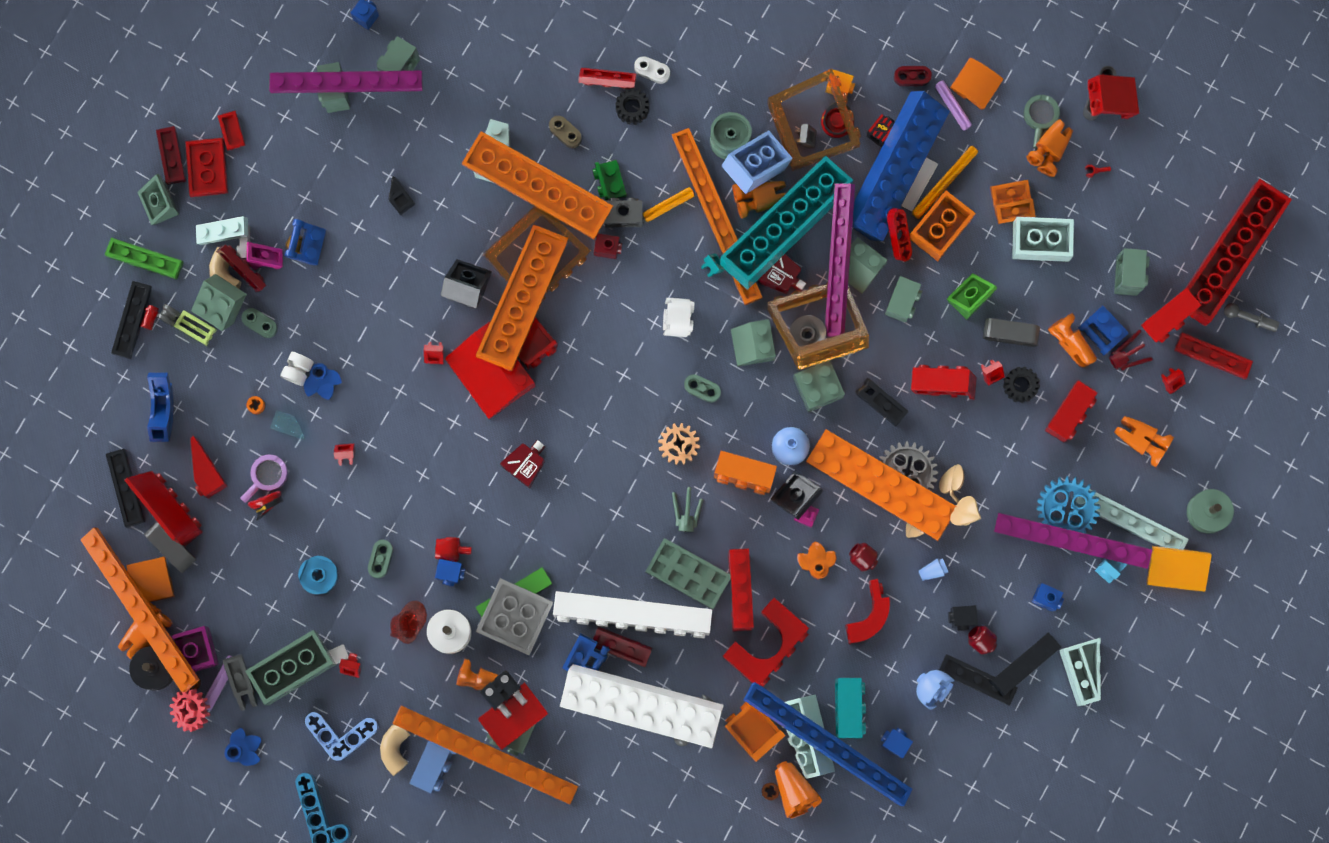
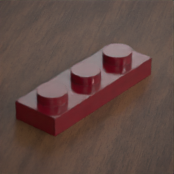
M175 126L157 129L156 133L166 184L171 185L185 182L186 178Z
M226 244L219 247L216 252L256 292L261 291L266 286L263 282L264 278L257 272L254 273L250 269V264L244 259L241 260L236 255L237 252L233 247Z
M599 626L593 640L598 642L595 648L601 650L603 645L607 646L610 649L609 654L642 667H646L653 649Z

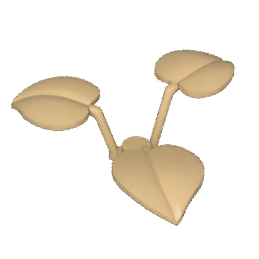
M959 464L954 465L943 474L939 482V489L943 494L950 492V496L957 503L955 505L957 507L954 508L950 517L952 524L967 526L972 522L980 520L981 516L975 498L966 496L959 501L954 495V491L960 490L964 483V471ZM906 524L907 538L918 537L924 534L912 525Z

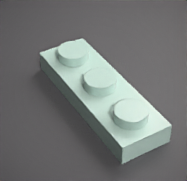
M244 216L196 225V240L199 245L248 236V218Z

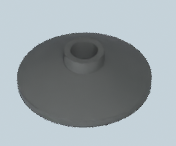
M804 315L797 318L789 329V340L792 346L804 353H811L821 348L827 337L824 323L812 315ZM811 332L812 337L806 338V334Z

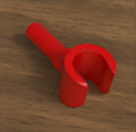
M1093 165L1085 167V170H1093V173L1086 174L1088 178H1092L1095 173L1111 171V167L1095 168Z

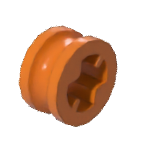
M253 396L248 399L246 406L252 414L257 415L264 411L265 403L260 397ZM254 401H256L257 403L260 402V405H258L259 409L257 410L254 408L251 409V406L254 405Z

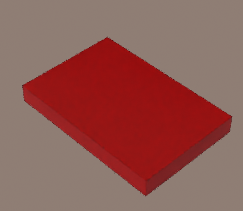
M213 138L185 141L189 196L199 197L228 194L224 139Z
M525 682L520 685L522 688L520 693L527 700V703L522 706L515 697L510 698L505 704L512 713L508 719L500 710L495 711L493 708L478 718L501 751L549 714Z

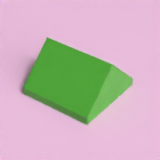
M972 273L947 298V301L968 320L994 294L997 287Z

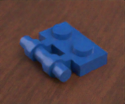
M580 633L562 669L568 671L572 664L599 671L602 663L607 660V653L610 649L603 645L600 651L595 650L598 642ZM590 656L596 658L592 666L587 665Z

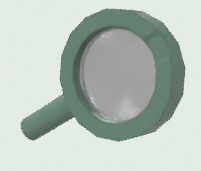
M1046 95L1032 97L1026 103L1023 111L1026 123L1032 129H1035L1034 149H1038L1036 144L1041 139L1043 130H1048L1058 120L1060 115L1057 102L1052 97Z

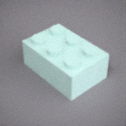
M1016 217L1013 222L1012 259L1069 262L1073 257L1074 219Z

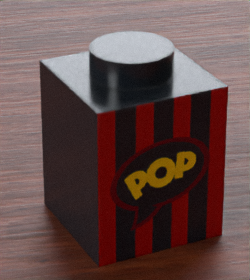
M881 114L868 130L866 137L882 147L895 121L891 117H885Z

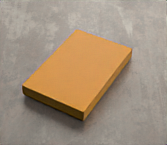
M1152 546L1146 583L1152 586L1205 592L1212 554Z

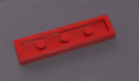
M1183 332L1180 334L1174 349L1178 353L1242 379H1247L1253 364L1252 360Z

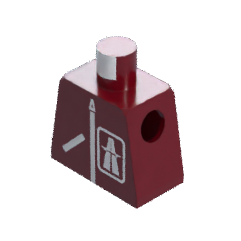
M785 254L759 279L760 284L785 294L789 292L791 287L802 292L807 282L798 278L801 273V267Z
M538 440L535 441L531 448L522 443L500 465L530 489L545 463V460L539 456L545 449V446Z

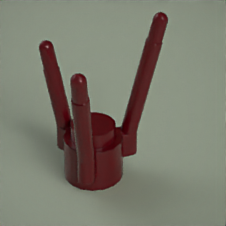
M1141 330L1133 334L1117 350L1111 352L1112 356L1109 359L1116 370L1120 368L1123 371L1128 367L1153 360L1152 357L1127 363L1129 356L1144 348L1145 344H1141L1127 353L1122 351L1142 332Z

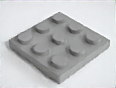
M500 578L476 632L530 655L553 605V601Z

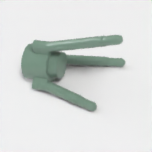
M688 487L685 515H681V519L675 492L672 493L676 526H679L678 531L694 532V527L697 528L703 499L699 500L693 519V516H689L691 487Z

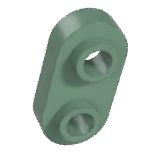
M248 308L242 314V322L262 337L272 338L276 335L278 330L276 323L254 308ZM249 315H254L253 320H248ZM265 325H270L268 330H264Z
M695 374L689 375L685 379L684 388L689 394L709 403L716 402L720 398L721 390L717 384ZM692 382L697 383V387L691 388L690 384ZM712 390L715 394L714 396H709L707 392Z
M379 540L373 546L368 564V572L374 578H382L388 572L393 554V546L387 540ZM382 547L387 548V551L384 554L380 552V549ZM378 565L382 567V570L380 572L375 571V568Z

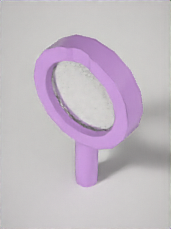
M269 454L255 460L250 472L254 484L240 499L246 503L259 489L275 491L281 488L288 477V469L284 461L276 455Z

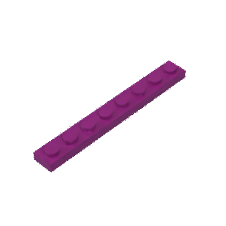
M422 71L270 73L269 91L270 93L423 91Z
M835 184L825 319L828 337H845L855 184Z
M998 513L994 532L1147 569L1152 554V549Z

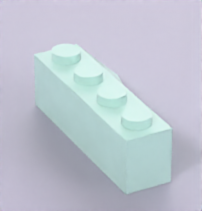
M816 694L785 702L824 728ZM786 729L789 735V744L795 748V757L806 779L835 772L833 761Z

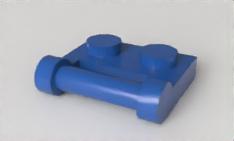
M294 219L292 224L294 228L285 257L317 266L326 229ZM301 229H304L305 232L300 252L297 253L295 251Z
M1104 306L1099 308L1078 327L1081 332L1084 331L1098 346L1103 356L1129 334ZM1090 324H1093L1110 342L1108 345L1089 327Z

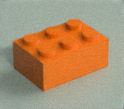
M945 190L910 233V240L936 261H939L972 221L976 213Z
M720 451L714 478L717 479L716 482L725 485H728V482L736 484V488L742 490L751 488L754 489V493L765 495V493H769L771 490L777 466Z

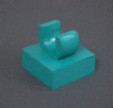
M716 253L710 254L703 259L705 263L701 268L709 267L711 269L707 275L708 277L722 273L725 270L720 265V258Z

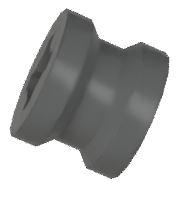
M164 304L162 312L158 313L156 317L173 327L175 324L174 320L181 313Z

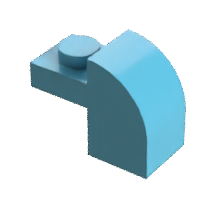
M1104 558L1095 571L1110 584L1119 577L1120 572L1127 564Z

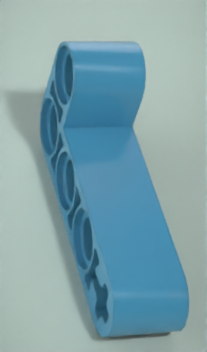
M310 773L298 775L295 784L312 843H319L318 836L320 834L326 835V843H342L349 840L351 829L348 825L339 824L329 827L315 777ZM304 777L306 779H310V782L307 783L308 790L313 789V792H307L304 794V791H308L306 785H302L301 783L302 781H304ZM310 795L316 799V803L312 807L307 804V798ZM316 814L321 817V823L318 826H315L312 822V818ZM340 827L346 831V836L343 839L337 836V830Z

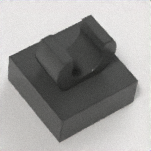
M802 124L801 129L795 130L800 135V138L794 139V142L807 148H815L817 130L809 124Z

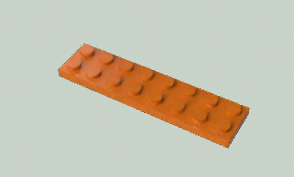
M480 131L462 162V165L592 239L596 238L613 208V205Z
M533 225L476 353L477 358L505 369L513 370L569 238Z
M827 429L806 460V463L939 541L949 525L951 514L954 508L957 507Z

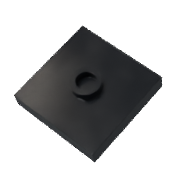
M795 470L771 497V500L799 520L823 490Z

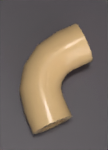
M217 247L209 265L210 277L217 274L239 289L241 281L229 274V264L216 252L219 249Z
M394 724L383 735L380 745L381 759L393 776L408 764L400 753V745L410 736L407 730Z

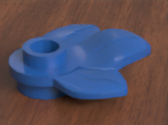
M317 363L312 366L310 376L304 383L305 393L309 397L318 392L322 398L330 400L334 393L333 385L341 384V377L335 370H328L326 365ZM318 370L323 371L322 376L316 375Z
M243 728L235 730L230 736V744L225 748L224 754L226 759L230 762H240L244 766L257 764L260 758L255 751L258 750L261 744V737L255 735L246 736ZM233 749L238 750L237 756L232 755Z

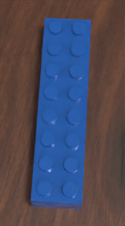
M925 91L910 92L854 200L852 228L870 241H884L889 231L888 212L892 208H901L950 112Z

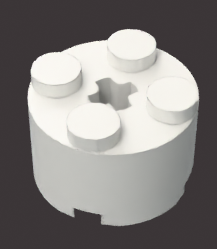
M666 298L665 304H668L667 309H664L663 330L665 332L663 335L687 337L693 331V320H690V317L694 312V302L690 301V299Z

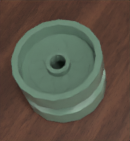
M734 112L719 115L711 125L710 146L712 151L718 157L725 160L729 153L750 142L752 128L749 121L744 116Z

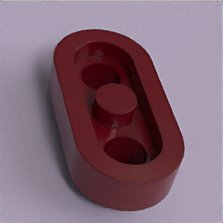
M901 66L894 73V81L899 86H925L932 77L930 69L926 66ZM904 75L906 79L902 80L900 79V76ZM923 75L925 79L921 80L918 76Z

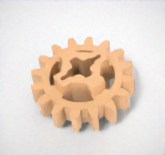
M674 423L673 429L666 427L667 433H661L664 439L658 441L659 444L663 445L659 447V451H664L662 457L668 456V463L675 460V465H678L679 461L685 465L686 459L691 462V455L697 456L698 454L695 449H700V445L696 444L699 441V437L694 438L696 431L690 432V426H687L686 429L683 428V423L680 424V427H677ZM680 432L687 434L689 437L685 438L680 435ZM673 434L672 441L666 443L668 437ZM677 437L681 443H684L682 444L681 451L680 448H678V446H674L676 444ZM692 445L689 453L685 454L686 448ZM670 451L676 452L678 456L672 455Z

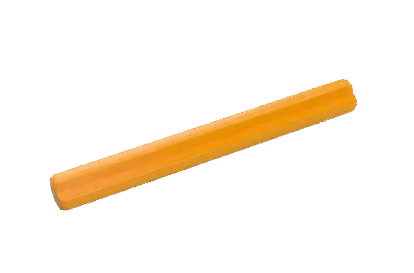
M970 146L914 208L912 215L915 218L920 219L977 155L978 150L974 146Z

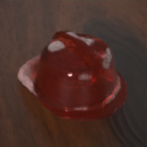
M414 600L408 602L402 611L391 619L390 636L399 639L405 644L412 643L426 622L427 614L424 605Z

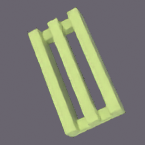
M185 310L182 311L174 324L175 328L206 346L209 340L212 339V335L217 331L214 327ZM186 316L191 320L197 322L198 324L210 330L209 333L196 327L195 325L191 324L183 318ZM182 322L183 324L187 325L193 330L204 335L205 339H202L196 334L180 326V323Z

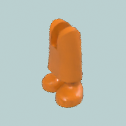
M1060 119L1037 142L1036 146L1038 149L1030 151L1026 156L1031 165L1038 166L1037 170L1050 177H1054L1057 174V168L1053 162L1061 160L1073 134V130L1070 127L1060 133L1065 126V123Z
M785 181L765 182L747 194L737 184H733L734 200L737 203L740 218H746L748 213L754 209L759 213L772 208L786 194L775 193V191L786 187ZM746 199H753V201L744 202V200Z
M1071 313L1051 325L1048 331L1060 341L1059 344L1076 364L1084 368L1096 362L1097 357L1080 330L1072 331L1071 325L1075 321V315Z
M1124 416L1121 423L1132 431L1128 432L1121 427H1117L1114 433L1141 455L1145 451L1150 454V463L1156 468L1174 437L1172 435L1161 436L1157 434L1158 429ZM1153 441V442L1156 443L1160 448L1155 447L1154 445L1151 444V442Z
M147 601L165 628L170 627L173 624L171 619L163 614L154 604ZM135 621L131 624L118 645L121 651H126L131 646L127 652V656L130 659L140 649L150 646Z
M464 659L456 685L482 690L490 682L492 683L498 674L480 668L478 674L471 670V661Z

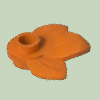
M814 542L811 544L808 554L799 553L797 559L803 570L810 571L811 576L816 579H822L827 576L829 568L835 564L836 553L835 551L826 552L820 543ZM820 566L823 569L821 571H817L816 567Z

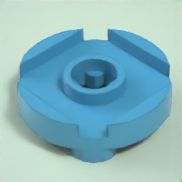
M314 556L302 563L298 577L302 587L307 592L314 595L327 594L337 583L338 569L327 557ZM321 570L323 578L316 581V577L313 574Z

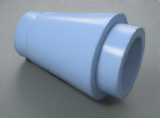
M937 558L918 570L922 581L945 576L944 574L949 573L943 558L939 560Z

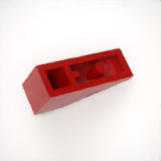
M193 436L190 440L194 481L197 484L195 489L200 496L204 495L209 499L228 486L199 440Z

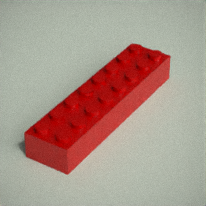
M1259 179L1253 185L1185 287L1202 305L1199 308L1201 312L1193 317V319L1205 327L1213 320L1292 200L1262 179Z

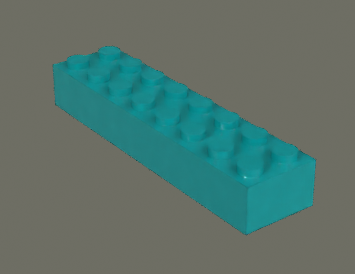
M825 156L721 256L720 265L748 290L833 208L835 184H853V179Z

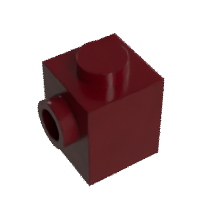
M598 233L595 241L594 256L617 260V254L622 252L623 243H620L618 236Z

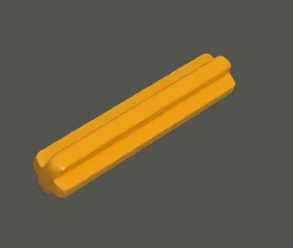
M688 187L643 212L644 219L649 222L693 198V190Z

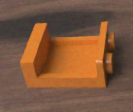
M745 702L740 707L742 711L737 716L733 713L725 720L727 724L724 727L750 757L757 762L786 735L779 730L768 716Z

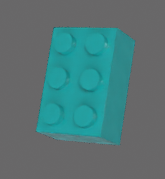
M862 678L835 679V733L838 739H861L866 734V722H862V715L866 713V704L862 702V695L865 694V682H862Z

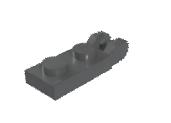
M239 654L223 659V664L240 710H246V704L242 697L245 694H248L253 707L258 706L252 682L245 672L247 667L243 655Z

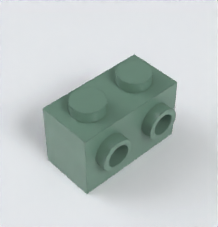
M900 276L884 315L905 323L908 318L912 319L916 309L913 307L915 301H919L922 291L919 290L921 284Z

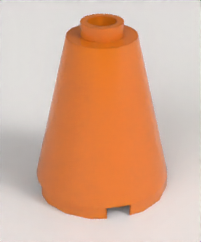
M784 761L776 766L775 775L787 818L792 819L808 812L809 808L812 806L815 808L823 801L821 796L792 762L787 763V761Z

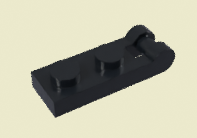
M867 378L863 382L864 385L861 389L858 388L855 394L896 427L909 411L872 380ZM870 389L874 391L871 397L867 394Z

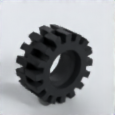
M631 88L629 91L625 89V92H621L620 96L616 99V113L622 122L626 121L629 125L630 123L636 125L637 122L641 123L643 119L647 118V114H649V100L644 92L641 93V90L635 91V88ZM630 100H635L640 105L639 110L635 113H630L625 108L626 103Z
M1017 367L1011 370L1004 379L1005 383L1003 385L1005 394L1009 395L1008 398L1014 399V402L1020 401V403L1030 401L1040 388L1039 378L1037 379L1036 372L1033 373V370H1028L1027 367ZM1018 378L1026 379L1029 384L1028 390L1024 392L1018 391L1014 385L1015 380Z

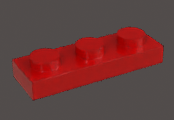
M581 68L578 83L630 89L635 88L636 73Z

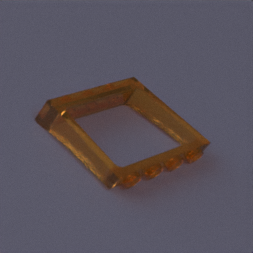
M832 68L768 97L767 105L782 145L793 158L789 163L792 172L819 162L825 156L830 158L860 147V130L858 127L854 128L852 122L854 121L853 112L846 107L848 103L845 93H841L839 88L841 87V80L839 76L834 75ZM827 81L843 119L850 142L802 157L798 151L781 102L819 83Z
M534 206L482 255L508 283L511 276L497 261V256L540 216L544 217L562 235L569 238V241L579 250L578 254L553 276L546 293L549 290L553 292L560 285L558 283L560 279H567L573 273L571 269L576 264L581 266L587 260L585 256L590 250L555 217Z
M828 282L821 286L812 285L808 290L802 292L796 290L789 296L783 297L780 295L775 297L773 301L767 302L768 312L798 370L869 348V333L849 287L847 308L856 330L802 347L797 345L779 312L827 298Z

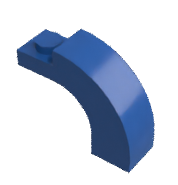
M148 373L147 379L151 397V412L147 425L150 442H169L174 410L172 383L169 382L168 373Z

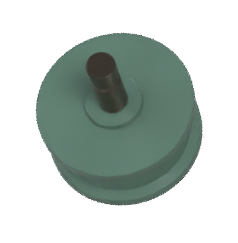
M1207 489L1196 494L1187 506V518L1192 527L1206 534L1215 533L1226 528L1234 515V507L1230 498L1222 491L1216 489Z

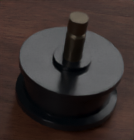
M151 646L140 649L132 657L129 672L137 686L156 691L164 689L172 683L171 675Z

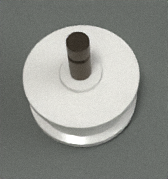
M443 610L436 613L430 619L427 626V637L430 644L438 651L445 654H454L460 652L468 645L471 639V626L466 617L455 610Z

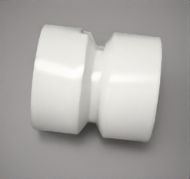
M291 352L287 360L288 366H284L280 377L296 385L303 386L307 378L306 372L311 370L314 361L301 354Z

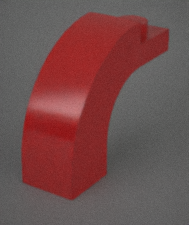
M878 579L869 581L872 598L870 615L863 621L845 625L849 644L860 643L871 638L883 627L888 618L890 599L889 597L881 598L884 590L882 583H879Z

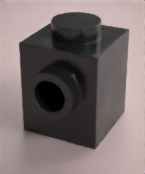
M976 605L950 608L951 612H948V622L952 623V628H957L958 631L969 630L971 626L978 625Z

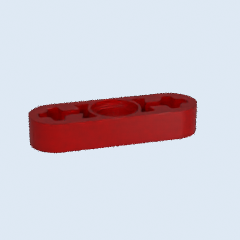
M892 208L888 212L887 221L893 255L896 260L906 262L912 256L906 213L902 209ZM901 230L902 236L898 239V232Z

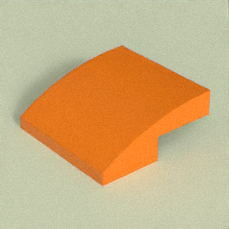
M969 58L950 88L960 97L970 100L982 110L996 92L1003 78L979 61Z
M1028 180L990 186L998 224L1012 222L1016 217H1036Z
M166 557L126 565L127 572L147 601L153 602L175 597Z

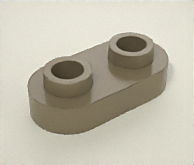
M555 116L550 120L549 128L551 133L569 148H576L580 145L582 141L581 133L562 116ZM557 122L562 124L560 127L555 126ZM570 135L576 136L573 140L568 138Z

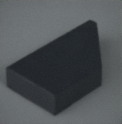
M393 176L388 200L399 215H402L413 207L415 203Z

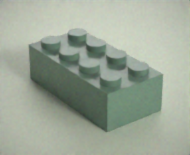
M312 630L245 670L264 705L269 706L332 668L336 663L318 632Z

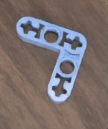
M311 712L305 718L307 728L328 755L336 761H341L375 735L379 728L375 719L366 718L343 737L339 738L321 714ZM312 716H313L314 718H316V717L319 718V720L317 721V723H318L321 727L323 726V724L326 726V727L320 729V730L318 731V733L315 732V730H318L317 726H316V725H310V723H311V721H312L310 718H311ZM366 722H373V731L367 730L363 733L366 735L363 739L362 734L357 729L360 727V730L363 731L366 728ZM324 731H329L332 735L329 742H324L321 739V734ZM351 734L359 736V742L356 745L349 743L348 739ZM344 740L345 744L351 749L349 751L347 748L342 750L341 757L339 755L334 756V753L336 752L334 748L343 747L344 744H342L341 742Z

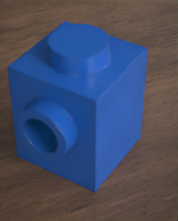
M359 0L350 12L353 20L367 30L371 28L379 17L377 6L370 0Z
M439 559L435 579L443 581V585L454 587V583L459 584L460 580H464L466 569H463L462 563Z
M1041 583L1038 585L1031 602L1053 612L1057 608H1061L1064 598H1062L1063 592Z
M897 728L896 730L891 729L890 732L886 730L881 738V741H883L881 746L902 759L913 741L906 737V732Z

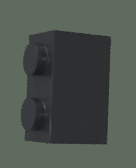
M456 259L444 278L441 296L448 300L465 304L468 307L477 308L482 300L492 271Z

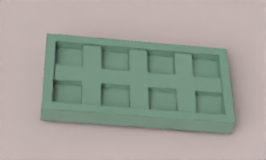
M665 538L645 571L647 574L712 610L731 578L727 572Z

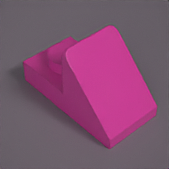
M247 242V262L253 270H257L261 266L280 269L283 267L282 249Z

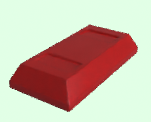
M236 110L218 115L227 151L246 146Z

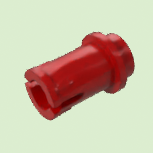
M148 305L145 308L146 313L140 326L152 330L157 318L156 316L159 313V308Z

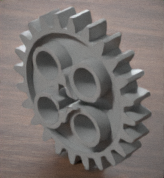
M906 441L904 447H902L901 443L898 442L897 449L891 445V452L885 450L884 454L886 457H879L884 464L903 475L905 473L902 471H905L908 459L912 457L909 468L911 475L908 478L917 481L918 484L927 489L933 490L935 488L931 483L937 482V479L933 477L938 475V472L933 470V468L937 467V464H931L934 456L928 458L927 455L930 451L922 452L923 446L917 449L914 442L912 447H909V443ZM898 456L902 457L905 460V464L902 466L897 465L895 458ZM921 462L923 470H915L914 463Z

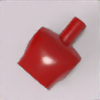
M446 537L436 540V559L458 562L460 554H472V547L460 546L459 538Z

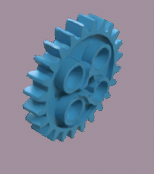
M1066 476L1065 481L1058 477L1057 484L1052 480L1050 482L1052 487L1045 485L1046 492H1040L1043 498H1038L1037 500L1038 503L1042 504L1037 506V510L1042 511L1038 515V518H1044L1042 523L1077 532L1081 531L1082 533H1087L1086 528L1089 530L1093 529L1091 523H1097L1098 520L1094 517L1100 516V512L1096 510L1100 509L1101 505L1095 504L1100 498L1093 497L1096 490L1089 491L1091 484L1084 486V479L1078 483L1077 477L1070 481L1069 476ZM1073 491L1074 495L1071 503V509L1069 512L1068 521L1065 524L1063 521L1067 509L1066 506L1069 500L1070 492ZM1062 492L1066 495V499L1060 500L1056 497V494ZM1083 497L1086 502L1078 504L1075 498ZM1055 510L1060 511L1062 517L1055 518L1052 512ZM1073 515H1078L1081 518V521L1075 523L1072 521L1071 517Z

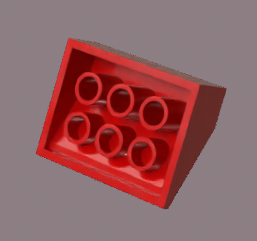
M488 322L452 351L445 360L487 418L491 419L536 386L518 359L511 371L476 357V353L490 324Z
M149 471L124 480L173 541L187 546L203 533L200 529L202 524L196 517L192 518L188 514L190 509L184 502L180 504L176 499L178 494L172 487L167 488L164 484L167 481L160 473L156 474L153 471Z

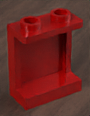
M1099 74L1088 80L1092 116L1102 113L1121 115V119H1129L1139 114L1135 77Z
M536 317L518 356L528 370L531 367L534 369L542 363L541 359L546 355L548 357L553 355L558 347L556 340L550 336Z

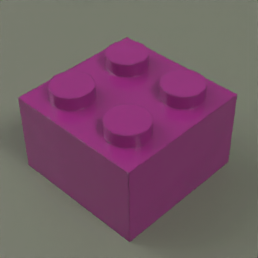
M202 626L171 636L194 672L219 665L209 627Z

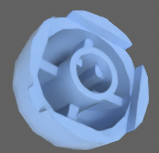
M783 428L773 438L772 453L776 460L784 465H798L809 454V439L799 428Z
M932 670L926 674L922 673L917 679L918 685L916 688L919 701L928 709H934L937 707L935 703L938 700L942 702L953 688L951 682L954 679L940 670Z

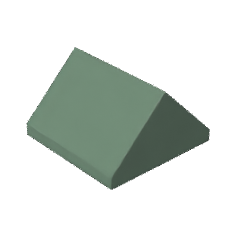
M156 174L138 191L151 225H156L179 215L167 184L160 174Z

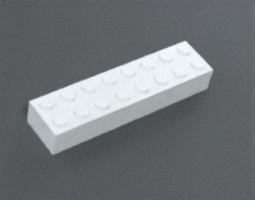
M556 591L553 616L557 618L558 622L569 623L570 620H577V624L582 625L596 622V626L608 627V624H613L617 629L627 630L628 626L635 627V631L647 632V629H655L654 633L659 634L673 631L674 635L685 636L686 633L693 634L694 638L705 639V635L709 636L712 609Z
M572 664L568 670L560 707L709 748H712L715 742L724 706L723 704Z

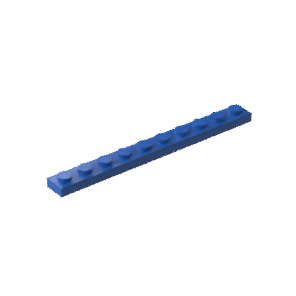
M756 682L751 684L743 699L745 702L899 806H905L912 788Z

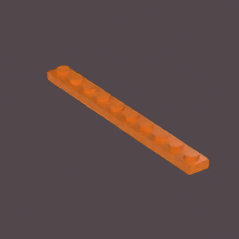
M687 128L672 134V139L720 250L724 254L738 239L690 129ZM732 276L744 305L762 299L756 282L747 290Z
M94 527L81 539V542L180 691L187 692L200 679L99 528Z
M402 705L392 723L567 804H571L578 786Z

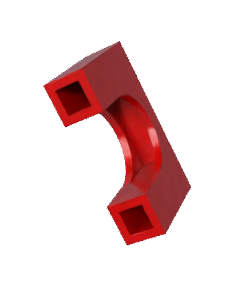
M749 548L730 549L728 563L732 590V631H752L754 622Z
M773 598L761 611V614L781 634L782 643L778 653L768 659H759L749 654L735 641L722 656L751 683L756 682L762 687L771 679L768 675L773 670L777 672L783 665L781 660L785 656L789 658L796 650L794 645L798 641L802 643L809 635L807 633L809 627L776 598Z

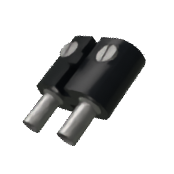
M507 670L498 675L492 683L490 682L480 692L495 711L500 710L507 719L512 715L505 706L510 698L515 697L522 706L527 703V700L520 693L522 688Z

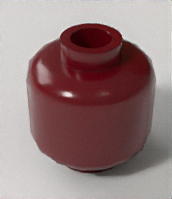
M857 543L849 552L850 562L861 571L873 570L878 564V552L867 543Z
M975 626L968 634L969 645L979 654L992 653L997 647L996 634L986 626Z

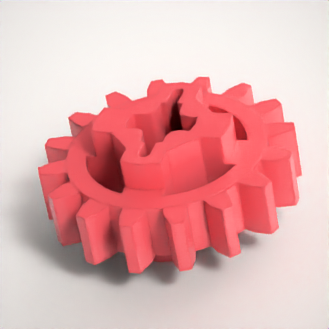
M197 689L177 692V696L172 697L175 703L170 704V707L173 708L170 715L175 716L172 721H177V727H183V731L190 730L192 732L203 728V724L208 722L205 717L210 716V713L207 712L210 705L205 704L208 699H203V693H197Z

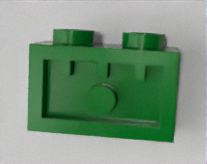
M617 160L602 164L595 162V168L592 170L595 180L599 179L600 186L597 189L600 198L603 197L604 201H608L610 198L620 199L627 197Z

